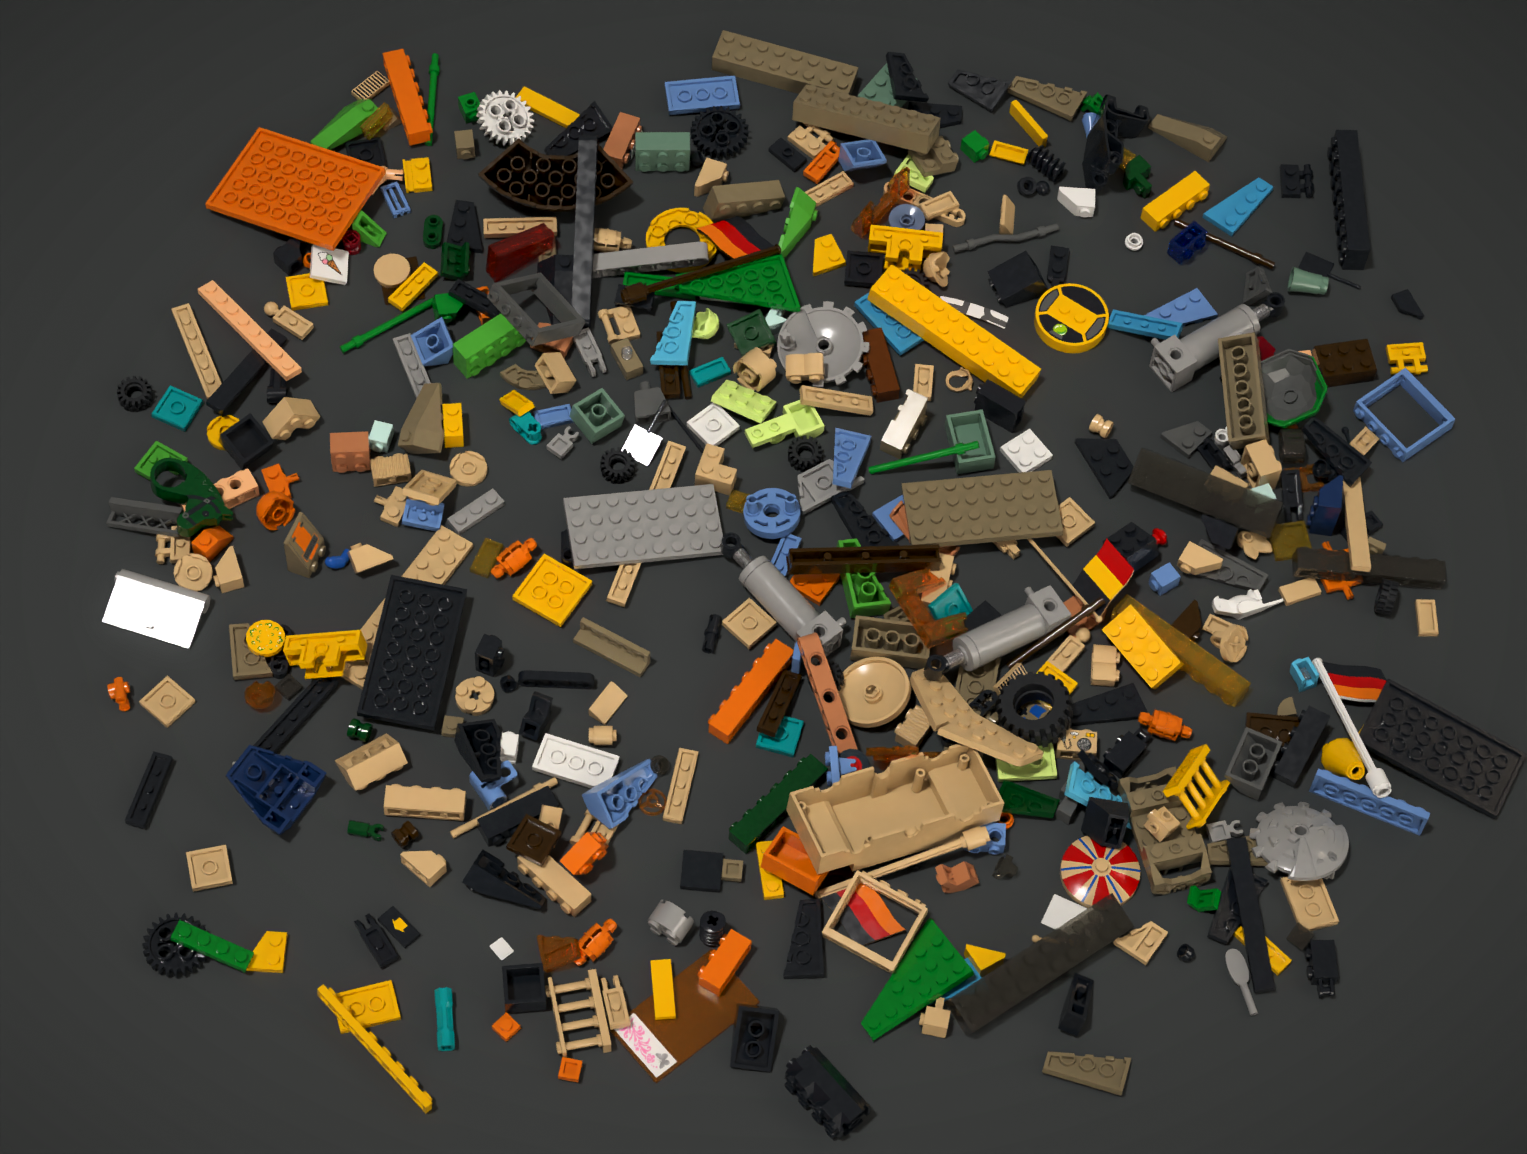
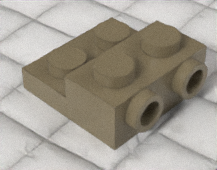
M943 136L937 138L928 154L908 150V154L923 177L955 171L959 160L957 153L951 151L950 142L944 140Z

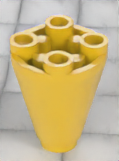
M1338 738L1322 747L1321 762L1325 770L1332 772L1336 776L1346 777L1351 780H1359L1364 776L1365 767L1362 759L1350 739Z

